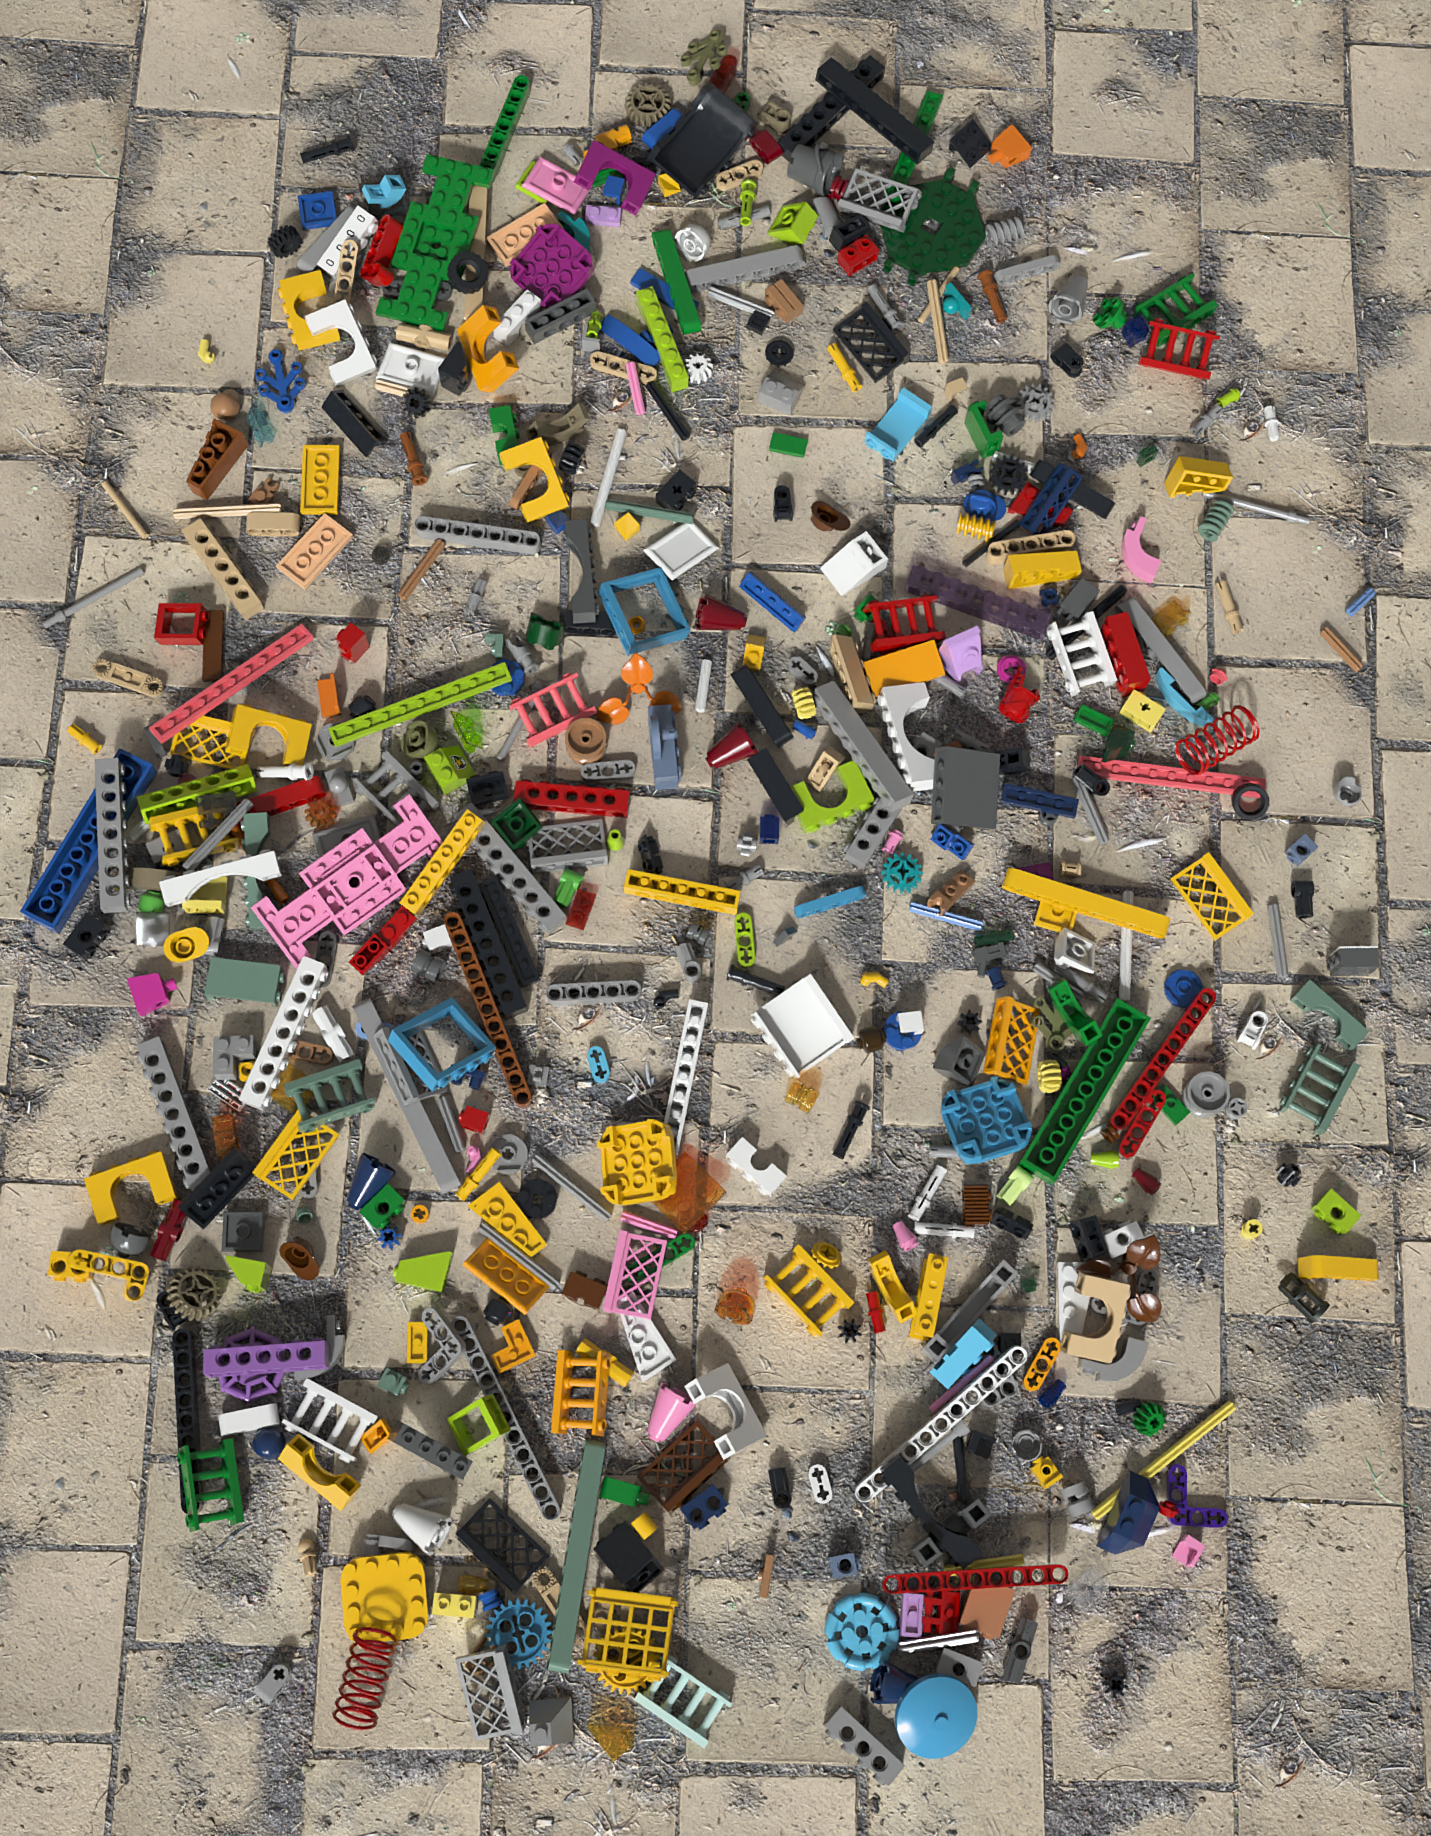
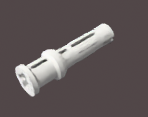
M292 763L289 766H258L257 770H262V772H257L259 778L289 777L291 780H297L298 778L311 780L314 774L313 766L310 763L304 765Z

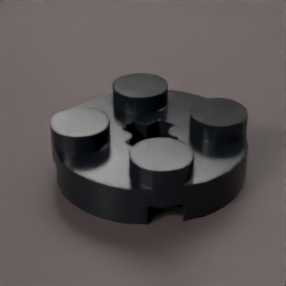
M539 1178L526 1182L518 1193L519 1208L529 1218L544 1219L550 1216L556 1208V1190L552 1184ZM534 1195L543 1196L541 1198V1204H539L538 1202L534 1204L532 1202L534 1200Z

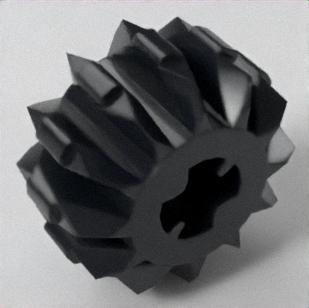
M415 387L413 391L410 388L408 389V394H403L406 400L401 401V404H406L403 411L409 410V417L414 414L415 419H418L420 415L422 417L426 416L425 411H431L427 406L432 405V402L427 400L431 395H425V389L420 391L419 387ZM415 400H419V406L414 405Z
M568 443L560 458L559 470L566 474H576L583 460L584 448L577 444Z

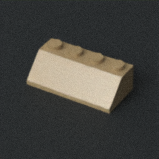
M832 635L829 651L844 696L857 714L872 711L876 700L873 692L870 693L869 678L864 675V663L862 659L859 660L857 643H854L852 637Z

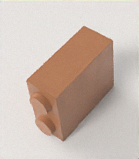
M973 1574L971 1584L977 1585L980 1577ZM1009 1587L969 1589L959 1615L958 1623L962 1624L961 1629H977V1631L982 1632L981 1637L991 1641H993L994 1637L999 1639L1015 1590Z

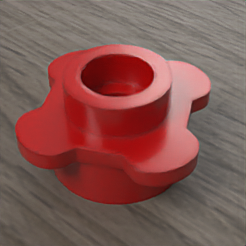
M1168 1500L1160 1501L1158 1506L1160 1508L1159 1513L1169 1518H1175V1515L1179 1513V1508L1176 1507L1175 1503Z

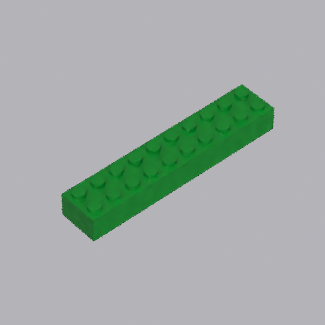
M1119 998L1113 1002L1099 1026L1103 1036L1087 1046L1017 1165H1020L1023 1169L1049 1185L1055 1183L1151 1019L1149 1016Z

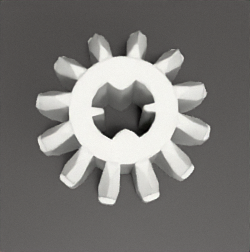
M697 352L695 357L690 354L689 359H685L684 367L691 383L697 381L700 384L701 380L706 383L707 378H711L713 365L711 364V359L706 358L705 353L699 356Z

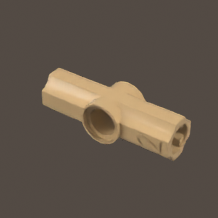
M399 323L396 329L397 340L414 343L422 349L434 347L449 350L451 347L452 334L434 331L427 325L416 327Z

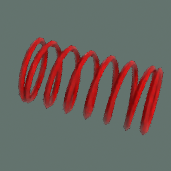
M1241 705L1234 706L1231 712H1224L1222 718L1215 717L1213 723L1209 722L1204 725V729L1197 728L1194 735L1187 734L1185 739H1179L1176 742L1175 751L1180 764L1189 773L1201 775L1208 768L1214 767L1217 762L1224 761L1227 756H1232L1237 750H1242L1245 745L1256 741L1260 733L1257 719L1250 710ZM1236 709L1242 710L1250 720L1253 729L1252 738L1246 737L1243 723L1234 714ZM1226 715H1231L1232 724L1237 733L1244 738L1243 741L1237 739L1234 729L1225 720ZM1234 718L1237 720V722H1238L1239 725L1241 726V729H1242L1243 734H1242L1241 731L1238 729V727H1237V725H1236V723H1235V721H1234ZM1217 720L1222 721L1227 734L1234 740V747L1227 744L1223 732L1216 725ZM1208 726L1213 727L1217 738L1225 745V753L1218 750L1212 735L1206 731ZM1198 732H1204L1208 744L1215 750L1216 758L1208 754L1206 746L1197 737ZM1189 737H1193L1195 739L1196 745L1198 746L1199 750L1193 743L1188 741ZM1185 742L1190 756L1201 765L1200 770L1192 768L1183 759L1179 751L1180 743ZM1189 745L1196 751L1200 760L1192 753ZM1200 751L1206 756V764H1204ZM1209 759L1213 760L1214 762L1212 764H1209Z
M362 1627L353 1632L352 1636L355 1643L349 1647L352 1656L348 1657L345 1662L348 1668L342 1674L345 1683L341 1684L338 1688L341 1696L336 1699L335 1705L337 1709L332 1713L337 1723L354 1730H369L376 1727L379 1717L370 1709L374 1710L382 1706L380 1700L374 1696L383 1695L386 1691L382 1685L375 1682H386L389 1677L386 1672L380 1669H388L393 1665L390 1659L381 1655L389 1656L395 1654L396 1650L394 1647L398 1645V1640L391 1633L378 1628ZM361 1631L380 1633L394 1640V1644L390 1645L378 1640H363L357 1634ZM356 1645H359L371 1653L355 1654L353 1649ZM376 1649H391L392 1651L388 1652ZM360 1657L377 1658L387 1662L388 1665L370 1663ZM355 1658L367 1666L351 1667L350 1661ZM356 1670L376 1672L385 1678L368 1677ZM351 1671L354 1675L364 1680L355 1679L348 1681L346 1675ZM353 1684H367L377 1687L382 1691L371 1692L358 1688ZM348 1685V1687L359 1693L344 1694L343 1688ZM348 1697L367 1698L375 1701L378 1705L361 1704ZM344 1698L355 1706L340 1707L339 1702ZM346 1711L357 1712L371 1719L356 1717ZM341 1712V1714L352 1720L363 1723L373 1722V1724L370 1726L348 1724L337 1718L336 1714Z

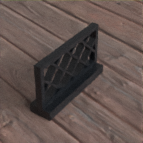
M867 301L861 305V309L833 328V332L874 383H877L901 364L905 365L910 361L908 351ZM860 315L865 320L864 325L854 324L855 319ZM844 327L851 328L850 336L842 335L839 331ZM853 328L863 329L862 337L852 336ZM873 330L875 338H866L865 331ZM851 340L861 341L860 349L852 348ZM864 341L874 342L873 350L863 349ZM876 343H884L886 345L885 351H876ZM862 353L872 354L871 362L863 361L861 359ZM874 354L884 355V362H873ZM887 356H894L898 360L894 364H886ZM872 367H883L882 373L875 376L872 373Z
M490 1498L455 1534V1538L514 1595L549 1557V1554ZM489 1505L496 1510V1519H484V1510ZM498 1513H499L503 1518L498 1519ZM507 1521L511 1525V1533L499 1534V1522ZM481 1522L482 1534L473 1535L467 1529L472 1523ZM484 1522H496V1534H484ZM513 1528L519 1533H513ZM511 1536V1548L499 1549V1537ZM514 1536H523L526 1539V1547L514 1548ZM482 1537V1543L477 1538ZM484 1537H496L497 1549L486 1548L484 1546ZM529 1550H537L543 1557L538 1562H529ZM511 1551L512 1563L503 1564L499 1560V1552ZM514 1551H526V1563H514ZM529 1565H535V1566L529 1571ZM506 1566H512V1572ZM514 1566H526L527 1574L522 1580L514 1574Z

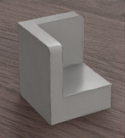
M584 325L582 351L600 352L603 334L598 333L597 339L588 338L586 336L588 325Z

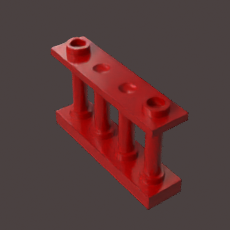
M1153 319V321L1148 322L1147 326L1153 327L1147 355L1139 358L1138 365L1204 380L1210 379L1211 372L1207 371L1206 365L1213 340H1220V336L1216 335L1217 332L1206 330V333L1167 325L1164 324V320ZM1160 329H1165L1171 332L1165 356L1162 358V361L1155 360L1154 352ZM1177 334H1188L1182 362L1179 365L1172 364L1173 360L1171 358ZM1195 336L1206 338L1200 364L1196 369L1190 368L1189 364Z
M923 594L918 598L886 602L873 600L868 602V605L863 608V613L872 612L877 635L876 640L870 644L871 652L912 647L931 640H935V643L942 642L946 638L945 631L938 632V629L935 628L931 604L938 599V596ZM923 605L928 626L927 633L921 634L918 630L913 606ZM906 607L911 633L908 636H904L901 633L897 608ZM880 610H889L894 631L892 638L884 636Z

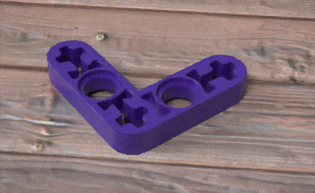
M1178 1464L1168 1468L1167 1500L1177 1505L1176 1507L1179 1508L1178 1514H1187V1518H1179L1178 1522H1176L1175 1518L1167 1517L1169 1523L1176 1526L1210 1528L1225 1526L1228 1517L1222 1509L1187 1507V1471L1182 1465ZM1176 1468H1178V1472L1182 1473V1476L1178 1477V1483H1182V1486H1171V1482L1176 1483V1477L1172 1476V1472L1176 1471ZM1174 1489L1181 1491V1500L1175 1501L1172 1498L1171 1494ZM1199 1511L1202 1514L1203 1518L1200 1523H1195L1192 1520L1193 1512ZM1206 1511L1209 1512L1208 1516H1216L1218 1512V1515L1222 1517V1521H1219L1217 1524L1216 1520H1208L1209 1524H1206Z

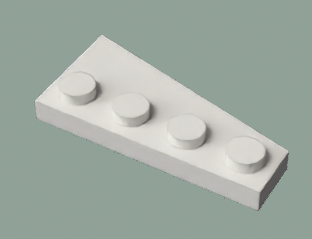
M1085 1262L1056 1263L1058 1339L1060 1343H1062L1064 1330L1080 1334L1083 1331L1090 1296L1081 1295L1075 1292L1074 1289L1078 1277L1076 1269Z

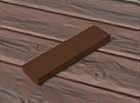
M208 610L209 620L206 621L207 636L203 644L202 680L203 682H216L222 678L224 611Z

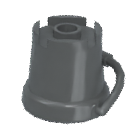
M817 142L815 148L798 144L791 154V157L794 158L792 164L788 163V178L813 189L822 197H827L831 193L830 188L835 177L838 174L840 175L843 161L842 154L839 151L830 150L828 144L824 142Z

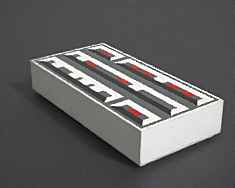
M214 1079L207 1089L238 1112L246 1105L239 1100L243 1089L230 1080Z

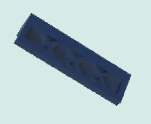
M1059 462L1019 525L1035 535L1048 533L1083 477L1071 467ZM1074 475L1076 477L1072 484L1068 485V480ZM1064 491L1062 500L1058 501L1059 494ZM1054 507V512L1048 516L1049 509ZM1044 522V527L1039 533L1036 529Z
M1005 783L1001 791L1002 797L1000 802L1075 819L1079 799Z

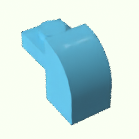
M384 175L379 185H364L362 188L368 204H379L380 208L394 205L402 198L406 191L400 175Z

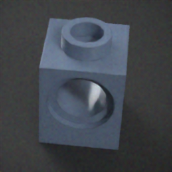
M1304 834L1289 847L1285 854L1287 859L1298 867L1318 846ZM1297 848L1302 849L1304 854H1299Z
M854 1553L828 1557L832 1579L858 1574L857 1569H860L858 1556L854 1557ZM843 1559H847L850 1562V1568L845 1572L839 1567V1563Z

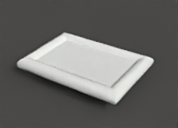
M389 342L376 380L381 379L411 388L419 387V390L425 389L427 394L434 396L440 380L438 368L445 358Z
M693 522V524H681L643 551L673 581L719 548Z

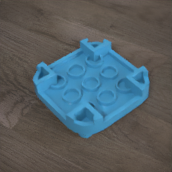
M998 1076L991 1077L990 1081L959 1091L952 1089L947 1092V1095L942 1100V1120L957 1155L965 1164L986 1162L1020 1151L1029 1145L1032 1132L1031 1121L1029 1122L1017 1096L1016 1087L1012 1082L1009 1083L1006 1080L999 1079Z

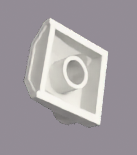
M1064 927L1055 942L1054 960L1060 968L1068 969L1072 966L1093 974L1095 972L1096 943Z

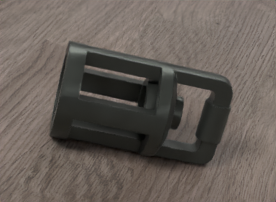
M1290 1272L1280 1281L1278 1289L1289 1299L1288 1303L1290 1305L1293 1304L1307 1318L1310 1324L1319 1319L1329 1308L1330 1304L1321 1299L1310 1288L1308 1283H1303L1294 1273ZM1292 1281L1296 1286L1289 1291L1286 1287ZM1305 1295L1318 1306L1313 1312L1300 1301Z

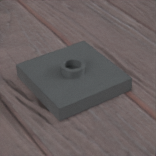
M224 1211L221 1251L263 1252L265 1212Z

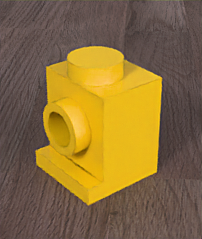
M1042 1455L1039 1456L1036 1460L1032 1461L1033 1466L1029 1468L1043 1489L1049 1488L1063 1478L1049 1456L1045 1458ZM1044 1467H1048V1468H1049V1474H1048V1475H1045V1474L1043 1473V1468H1044Z

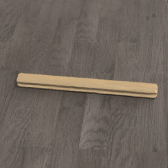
M281 503L174 508L173 517L175 519L247 516L250 512H282Z

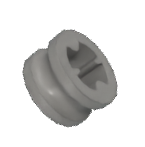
M972 475L967 479L970 490H979L985 486L982 475Z

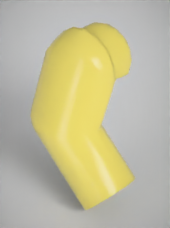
M201 339L198 356L205 363H213L215 355L208 351L209 341Z

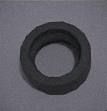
M1244 783L1238 786L1231 798L1234 811L1241 818L1247 820H1256L1262 817L1270 805L1267 792L1255 783ZM1247 791H1255L1261 796V805L1254 812H1246L1239 805L1240 797Z

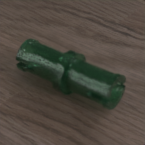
M1012 928L1002 931L991 930L990 933L975 934V946L997 945L999 942L1014 941V933H1011L1013 930Z

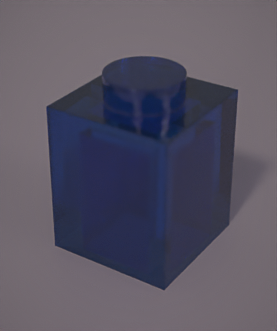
M1141 315L1125 322L1121 334L1128 345L1132 347L1146 339L1149 327Z
M772 814L760 817L759 844H778L779 817H775Z

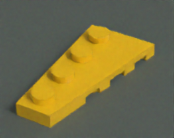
M500 1182L468 1205L472 1211L531 1258L547 1246L546 1242Z

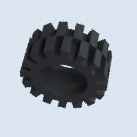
M285 225L284 228L281 226L279 230H274L275 233L270 234L271 237H268L267 243L277 258H287L289 254L293 255V252H297V248H301L300 244L303 243L301 236L292 225L289 227Z

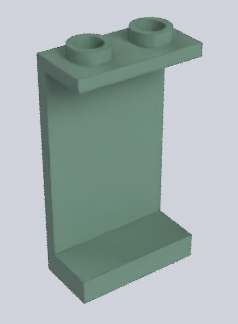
M211 957L204 995L207 999L216 1000V997L271 1003L273 1007H277L278 1002L282 1000V990L280 988L281 983L285 982L286 972H284L281 965Z

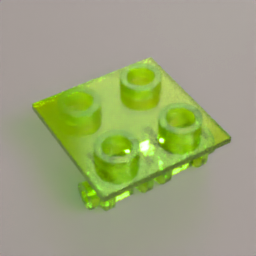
M451 710L450 712L454 718L453 727L458 737H461L460 741L465 751L471 754L476 751V747L484 749L481 744L482 738L473 728V720L469 716Z

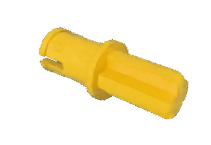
M76 724L68 727L67 732L78 740L80 745H84L93 754L100 752L102 745L93 739L89 732H84Z

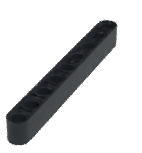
M180 1328L172 1336L178 1452L179 1448L185 1446V1439L189 1436L193 1438V1444L189 1447V1452L201 1451L195 1338L192 1332ZM186 1333L188 1335V1340L185 1343L181 1344L179 1342L180 1335ZM183 1354L189 1355V1360L186 1364H181L180 1362ZM188 1374L190 1381L188 1384L183 1385L181 1378ZM190 1395V1404L184 1406L182 1403L183 1397ZM190 1415L192 1423L186 1427L183 1421L186 1416ZM201 1459L194 1460L192 1473L202 1472ZM180 1464L179 1480L181 1508L183 1512L187 1514L183 1477ZM202 1480L195 1481V1494L203 1493ZM197 1502L198 1513L202 1511L204 1502Z

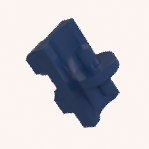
M478 1070L468 1071L460 1079L452 1080L451 1084L461 1086L463 1078L468 1077L471 1078L469 1088L479 1090L482 1082H486L487 1075L486 1072Z

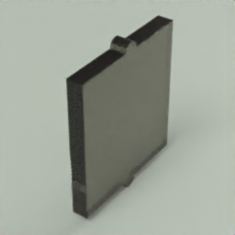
M152 910L151 912L136 913L137 945L163 946L166 938L170 935L169 912H155Z

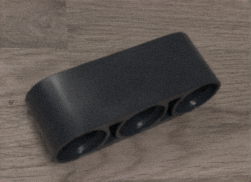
M572 610L564 612L563 624H566L564 632L607 636L616 634L607 612L599 611V615H595L596 622L573 624Z

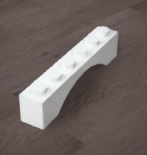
M267 849L260 851L259 855L256 856L244 855L238 861L226 860L221 862V865L215 867L207 865L202 867L201 871L189 870L183 872V875L175 877V875L163 878L164 881L159 882L165 905L170 907L188 902L201 886L223 876L246 875L262 881L280 877L282 873L275 851Z

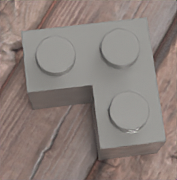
M253 1035L214 1037L213 1076L216 1080H237V1062L256 1061L257 1041Z

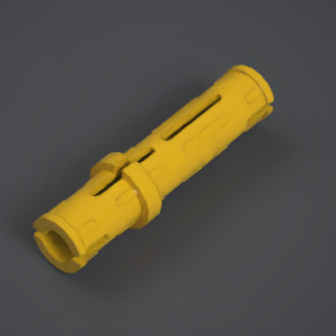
M837 343L832 344L834 348L829 345L827 351L841 371L843 380L847 381L853 393L857 392L856 387L859 391L862 385L855 376V370L851 369Z
M491 1147L474 1171L465 1177L464 1183L455 1192L456 1196L465 1201L469 1194L475 1188H478L481 1179L487 1174L502 1153L496 1148Z

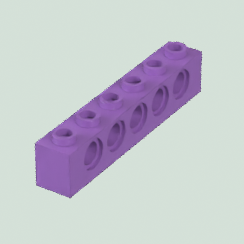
M312 1338L311 1342L295 1339L291 1340V1343L283 1344V1341H272L271 1345L255 1342L251 1343V1346L245 1347L242 1344H232L230 1348L216 1345L211 1346L210 1349H205L203 1353V1375L208 1378L330 1369V1344L325 1340L323 1341V1338ZM310 1349L311 1355L303 1359L304 1352ZM290 1351L289 1359L283 1360L284 1353ZM266 1353H270V1359L263 1362V1356ZM250 1354V1360L247 1363H243L244 1356ZM226 1356H230V1361L223 1365V1359Z

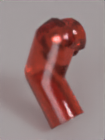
M700 1214L693 1222L682 1220L680 1230L699 1233L708 1225V1216Z

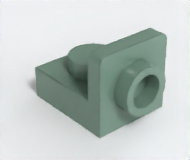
M499 632L486 633V644H492V655H495L496 662L504 658V635Z
M386 1367L377 1386L400 1397L401 1393H406L410 1383L407 1382L409 1378Z

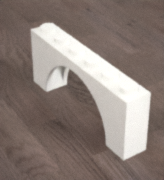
M925 682L882 687L877 698L878 704L883 710V720L888 726V736L891 737L893 742V752L897 754L898 768L902 770V778L912 792L933 789L935 759L926 757L914 749L907 740L903 728V720L910 713L926 708L930 697Z

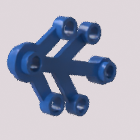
M274 349L269 353L268 357L270 363L274 365L277 380L268 376L266 371L261 368L256 370L255 376L258 381H263L279 390L280 396L271 392L265 384L260 385L258 391L262 397H267L274 401L279 411L290 413L295 406V397L306 387L303 378L298 377L295 379L302 372V365L299 362H293L291 364V371L284 379L281 366L284 362V357L280 350ZM294 380L295 386L287 395L286 389Z

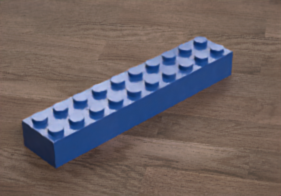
M119 748L114 758H118L121 764L125 766V775H122V782H125L126 794H123V801H126L127 811L123 813L124 819L128 822L138 805L137 796L144 795L157 774V770L153 764ZM109 777L106 782H113L115 777ZM96 787L20 910L27 919L57 934L61 933L99 870ZM110 795L107 801H113L116 795ZM110 814L108 816V819L113 820L117 816V814ZM111 832L108 838H115L117 832Z

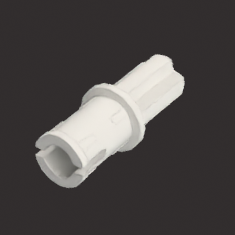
M1267 406L1263 409L1266 419L1265 427L1268 428L1269 439L1273 442L1279 440L1277 426L1279 420L1276 417L1275 406Z

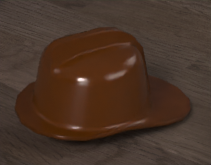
M815 501L812 504L811 511L813 514L810 520L817 529L821 531H845L850 528L851 523L848 517L829 504L822 501Z
M296 1236L291 1242L283 1243L280 1246V1256L298 1277L303 1280H314L318 1276L319 1265L313 1257L314 1250L311 1243Z

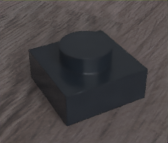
M754 311L746 324V328L762 336L770 323V318Z

